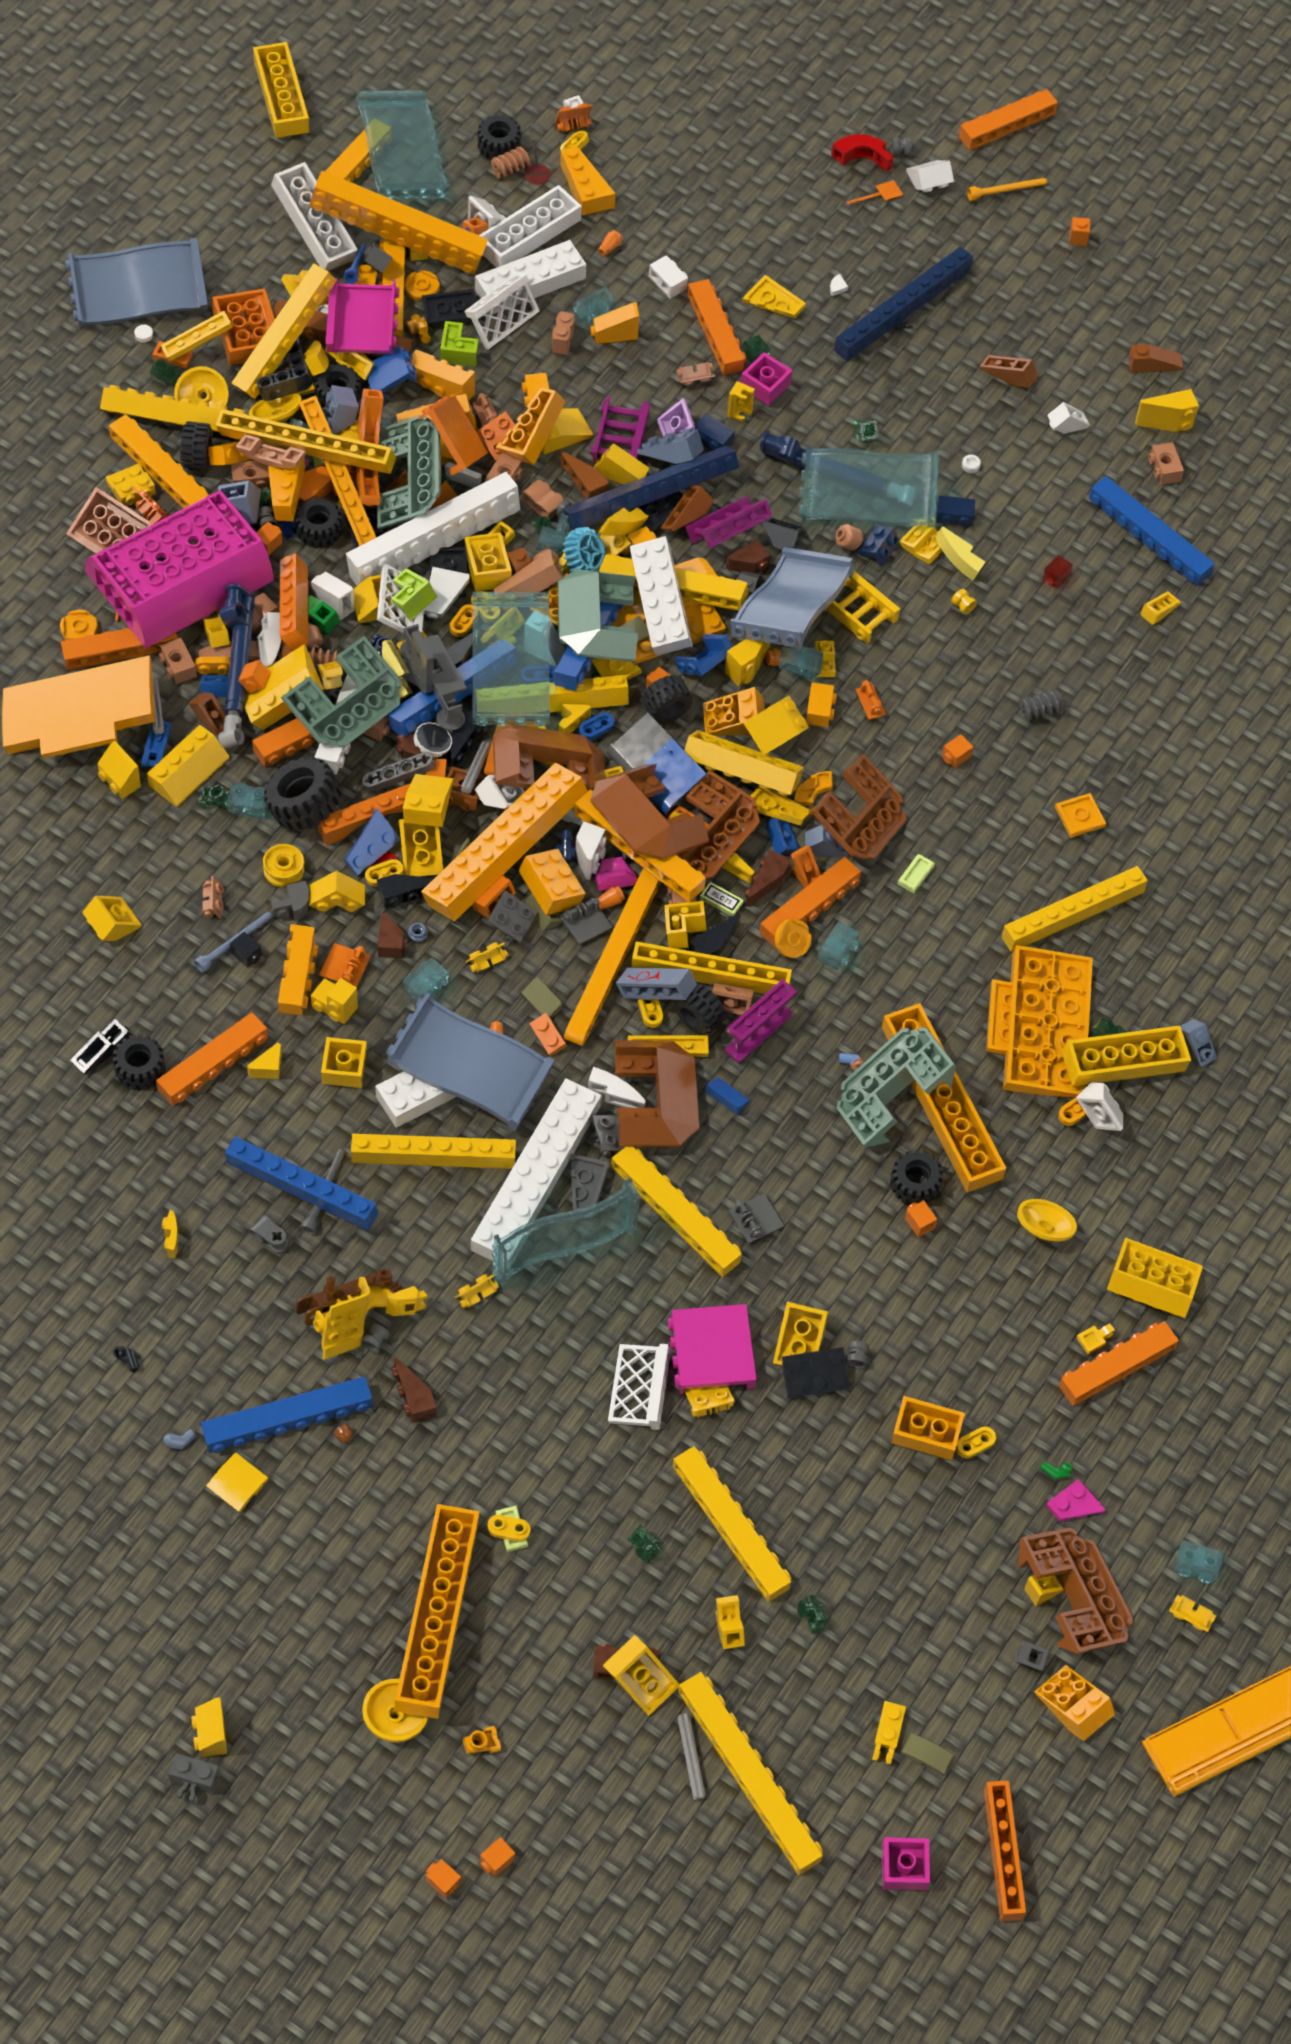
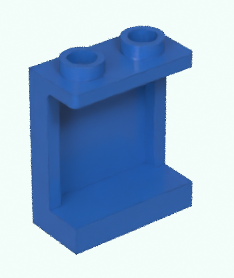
M399 345L393 349V354H384L372 361L374 366L367 379L372 390L382 391L383 401L388 399L386 391L409 378L413 382L417 381V370L411 362L413 359L411 353Z
M706 634L702 637L706 648L694 657L677 656L675 658L677 669L686 675H704L724 660L727 656V651L733 647L728 636Z

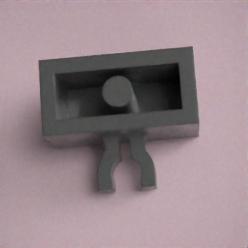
M176 1753L168 1775L171 1783L182 1786L178 1790L177 1798L182 1799L183 1794L190 1788L189 1802L194 1803L195 1790L213 1794L220 1773L218 1765Z

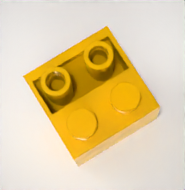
M381 575L370 576L354 588V608L358 623L377 620ZM387 585L386 587L392 593L390 586ZM388 598L385 599V601L387 602V604H388L389 606H392V604L390 603V601L388 600ZM384 612L383 616L390 618L387 612Z

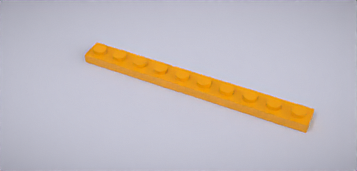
M316 396L299 402L311 430L332 434ZM323 459L359 546L375 539V533L361 504L346 465Z

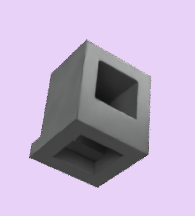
M1021 1641L1014 1662L1042 1671L1043 1667L1046 1668L1050 1660L1049 1650L1026 1641ZM1031 1652L1035 1653L1036 1658L1033 1661L1029 1659V1654Z

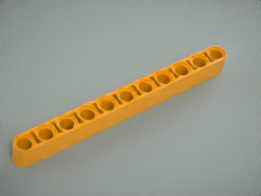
M644 868L567 1026L564 1040L580 1046L585 1044L660 886L661 881Z

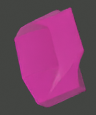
M622 857L601 860L599 870L595 874L599 891L608 890L612 886H633L637 882L633 868L628 866Z

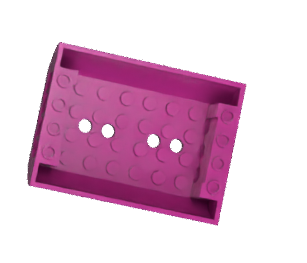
M221 490L88 557L85 562L86 574L145 648L224 607L225 600L227 599L225 587L228 584L241 585L251 593L274 581L271 563L263 541ZM207 532H210V533H213L214 535H213V536H206L205 534H206ZM192 540L198 542L195 545L189 544V542ZM159 557L166 558L165 561H157ZM142 566L150 567L147 570L140 569Z

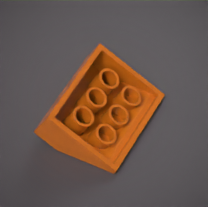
M258 289L212 297L213 315L215 316L225 311L233 328L220 334L229 366L244 364L275 320L266 290Z

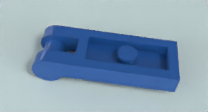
M163 721L164 732L162 734H155L153 732V724H151L141 768H153L164 758L172 728L171 722ZM150 756L156 757V760H150Z

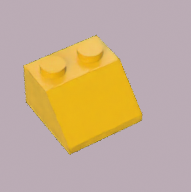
M113 741L98 762V776L103 782L106 781L109 784L111 791L115 795L118 794L124 799L141 787L138 765L117 742Z
M95 896L82 912L87 918V922L94 928L97 936L102 941H117L142 926L122 897Z
M218 1697L196 1707V1716H192L193 1729H197L198 1737H194L195 1751L199 1750L200 1757L227 1754L221 1698Z

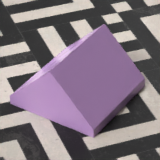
M684 398L657 419L663 437L671 432L679 434L681 433L680 431L691 428V431L695 430V425Z

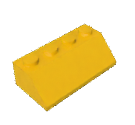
M199 725L147 773L148 786L178 807L230 757L217 738Z

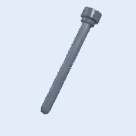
M265 913L207 956L200 955L194 960L196 968L201 973L210 969L212 961L228 951L230 943L243 932L250 935L272 919V913Z

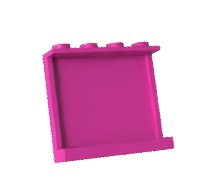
M338 280L336 281L333 288L329 291L326 332L327 352L393 354V347H396L397 341L396 336H394V331H397L395 314H398L396 298H399V287H396L395 280H392V285L338 284Z
M746 1304L672 1310L671 1318H668V1330H672L673 1337H670V1347L675 1349V1356H672L673 1368H677L678 1375H675L674 1378L675 1387H679L680 1395H683L684 1389L746 1384L747 1389H755L756 1373Z

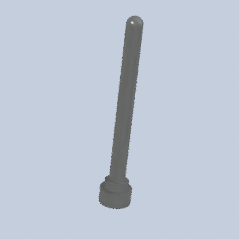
M344 1149L337 1150L325 1178L332 1183L345 1155ZM316 1205L313 1206L310 1216L302 1221L300 1226L302 1232L315 1235L318 1228L317 1218L321 1208Z

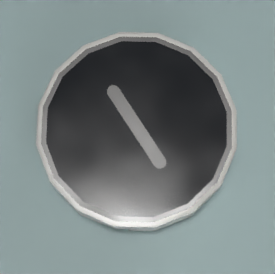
M428 722L421 724L413 737L416 747L418 745L422 753L429 752L433 757H441L443 754L448 753L452 744L449 732L436 723Z

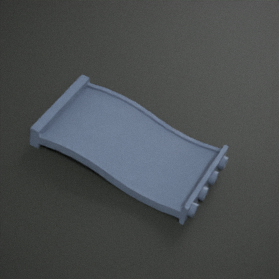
M191 238L189 241L148 244L101 254L72 255V253H68L69 260H65L67 271H71V277H68L69 287L74 290V294H71L72 305L76 304L77 310H74L73 313L74 320L79 322V327H83V325L116 323L170 312L194 310L208 312L197 238Z
M784 547L782 556L771 576L750 595L739 610L736 618L731 619L732 636L802 648L803 640L815 619L836 599L848 578L854 575L853 558Z
M426 993L423 999H418L414 1007L416 1009L414 1014L410 1013L405 1021L406 1027L404 1029L401 1028L397 1033L395 1045L391 1044L386 1052V1055H388L387 1064L390 1065L392 1063L418 1080L484 1109L508 1124L509 1129L516 1131L550 1073L555 1060L549 1057L544 1058L522 1043L454 1013L430 998V994Z

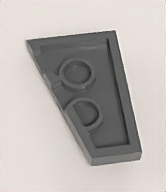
M571 1154L573 1214L593 1219L610 1163Z

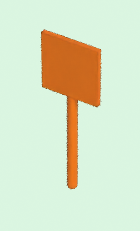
M892 180L876 185L875 187L879 193L848 201L847 205L882 196L885 201L903 196V193L895 181Z

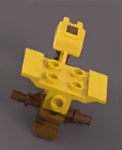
M381 1269L378 1272L359 1277V1279L336 1287L335 1277L329 1276L327 1277L323 1292L309 1294L296 1301L295 1312L298 1315L305 1313L304 1324L306 1326L314 1325L315 1330L322 1335L323 1359L326 1360L362 1345L365 1316L371 1308L386 1307L385 1312L392 1316L414 1315L417 1311L426 1308L423 1300L427 1299V1294L424 1291H418L415 1286L407 1289L405 1287L402 1288L401 1284L398 1286L399 1282L394 1283L392 1281L393 1275L388 1269Z

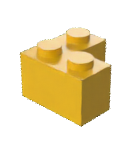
M335 871L310 884L309 905L322 912L328 911L336 905L349 912L356 911L365 906V885L339 871Z
M704 901L664 905L669 948H688L687 933L707 931Z
M324 978L311 994V1005L316 1011L329 1015L333 1021L345 1024L358 1008L357 987L341 978L336 984Z

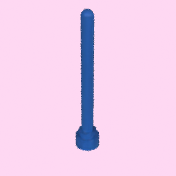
M360 245L351 268L345 271L344 280L348 284L356 283L359 278L358 268L364 256L365 245Z

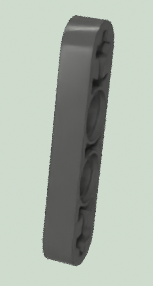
M423 752L369 772L363 777L362 782L368 791L374 792L410 779L415 774H423L432 770L435 767V760L429 752ZM406 766H412L410 771H403ZM389 772H394L393 777L385 778Z

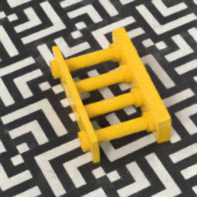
M854 571V575L851 578L849 577L845 584L853 592L840 603L833 601L825 609L851 630L859 640H863L868 645L871 641L872 630L885 619L894 624L899 619L900 608ZM858 597H862L867 601L866 604L852 615L844 609ZM871 608H875L881 613L866 626L858 620Z

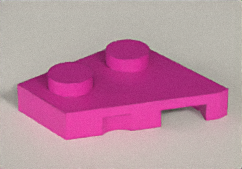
M1079 1479L1046 1504L1048 1510L1059 1522L1068 1521L1071 1518H1085L1086 1515L1098 1513V1515H1101L1105 1512V1508Z

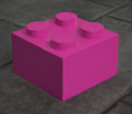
M764 352L742 373L741 383L754 388V396L769 406L791 385L793 370Z
M884 1837L882 1842V1889L927 1890L930 1884L929 1839Z

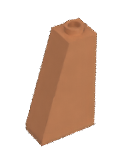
M551 549L494 589L493 600L498 607L501 606L503 611H506L562 579L560 563Z

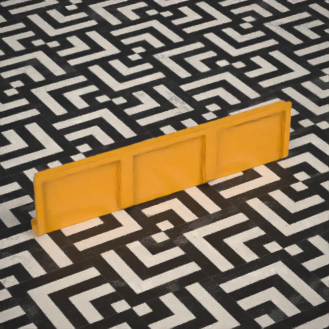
M1291 1666L1142 1741L1144 1748L1173 1796H1177L1291 1738Z

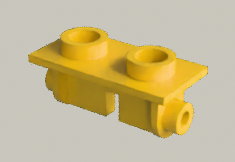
M495 942L487 946V950L482 953L478 950L470 954V958L466 963H472L470 965L471 971L478 973L490 967L488 959H490L492 965L506 960L508 953L505 949L502 950L501 948L505 943L503 942L498 945Z
M482 1275L476 1279L477 1284L472 1287L467 1284L458 1290L460 1294L456 1295L455 1298L461 1297V1306L463 1308H470V1306L480 1301L477 1293L480 1292L482 1297L485 1298L497 1291L496 1289L499 1288L497 1282H492L491 1280L495 1275Z
M1177 1595L1169 1611L1180 1620L1185 1619L1192 1623L1196 1629L1208 1632L1216 1615L1212 1614L1213 1611L1202 1605H1199L1197 1611H1195L1193 1607L1196 1602L1184 1595Z

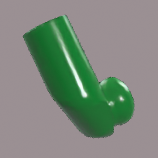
M1045 1460L1040 1469L1053 1479L1068 1478L1072 1474L1073 1467L1070 1463L1054 1467Z

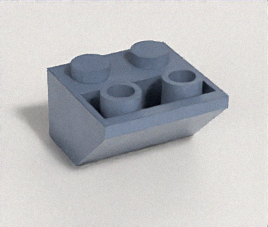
M332 385L330 392H327L326 407H323L322 411L333 435L355 423L359 405L353 388Z
M249 480L218 486V490L224 493L249 525L257 524L261 489Z

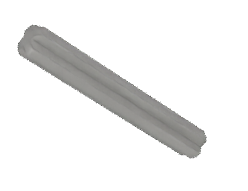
M154 677L153 691L156 722H152L153 732L155 734H162L164 726L158 679Z
M483 741L461 786L463 793H471L488 757L491 747L490 742Z
M681 1714L678 1716V1723L693 1799L699 1800L705 1798V1791L690 1715Z

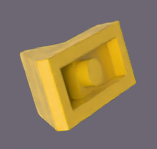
M336 661L317 665L325 690L343 686L341 678L343 674L342 667Z
M562 704L561 715L564 718L559 723V731L573 733L582 722L591 718V706Z

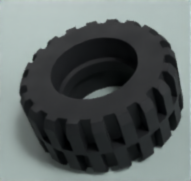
M302 757L299 760L290 761L287 765L284 764L280 767L279 771L274 772L272 779L270 778L267 786H265L264 802L280 826L296 831H301L303 828L306 830L310 829L311 826H317L321 824L322 820L328 819L331 812L334 813L336 810V805H339L342 795L340 782L329 765L315 757H308V759Z

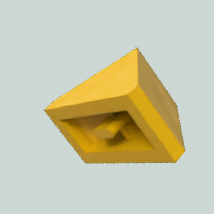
M276 1043L247 1065L248 1076L260 1079H279L282 1056L281 1045Z
M1035 1575L1030 1576L1024 1588L1036 1607L1064 1591L1054 1575L1036 1579Z

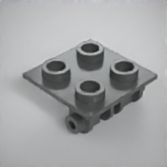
M504 891L487 922L504 932L506 941L512 943L516 940L520 943L537 911L507 891Z
M590 898V900L559 914V917L579 945L613 929L599 909L598 905H600V902L597 898Z
M592 1115V1128L595 1130V1137L598 1139L597 1143L601 1144L600 1153L604 1157H609L612 1155V1151L624 1149L625 1147H619L618 1115Z
M765 1193L747 1202L738 1200L735 1202V1207L729 1209L731 1216L748 1244L784 1227Z

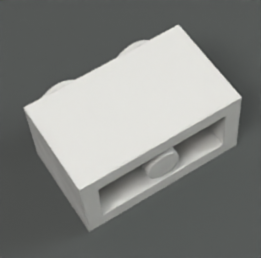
M667 255L649 265V277L670 299L687 290L688 277L686 273L682 272Z

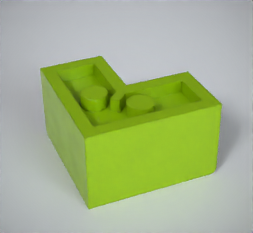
M445 321L440 348V361L443 359L448 361L449 364L476 367L478 339L462 337L463 323Z
M407 568L393 579L394 584L401 588V590L391 600L394 605L403 609L407 619L410 621L437 598L430 582Z

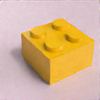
M326 1037L321 1069L322 1084L362 1088L367 1058V1041Z

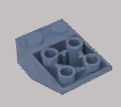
M691 428L680 431L681 433L679 434L674 432L665 434L663 438L659 439L658 436L647 439L648 442L642 444L637 453L678 464L695 459L704 448L698 429L691 431Z

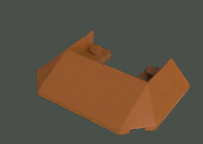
M510 724L493 736L495 784L528 789L534 784L533 760L567 765L568 770L582 777L588 791L590 789L594 790L596 781L605 778L604 753L584 735Z
M862 754L842 773L847 782L866 801V804L855 817L831 791L808 812L831 838L851 856L873 860L907 818L906 814L902 812L901 804L903 799L900 793L871 761Z
M657 764L641 765L596 781L590 802L634 853L643 855V852L653 854L656 859L663 860L709 842L702 814L691 817L686 812L666 820L647 799L664 793L665 786L654 775Z
M709 770L706 773L707 776L686 796V801L715 818L706 828L709 842L676 854L682 860H686L696 871H700L706 879H712L760 825L756 799Z
M614 1040L615 1076L655 1077L657 1108L618 1107L619 1147H681L692 1134L694 1135L699 1130L695 1058L674 1041Z
M1070 1527L1022 1537L1020 1539L1018 1568L1030 1566L1036 1579L1057 1575L1074 1609L1060 1613L1055 1617L1065 1636L1056 1645L1079 1654L1125 1643L1128 1639L1129 1634L1127 1632L1132 1624L1133 1617L1095 1542L1090 1539L1084 1540L1076 1535L1077 1531Z

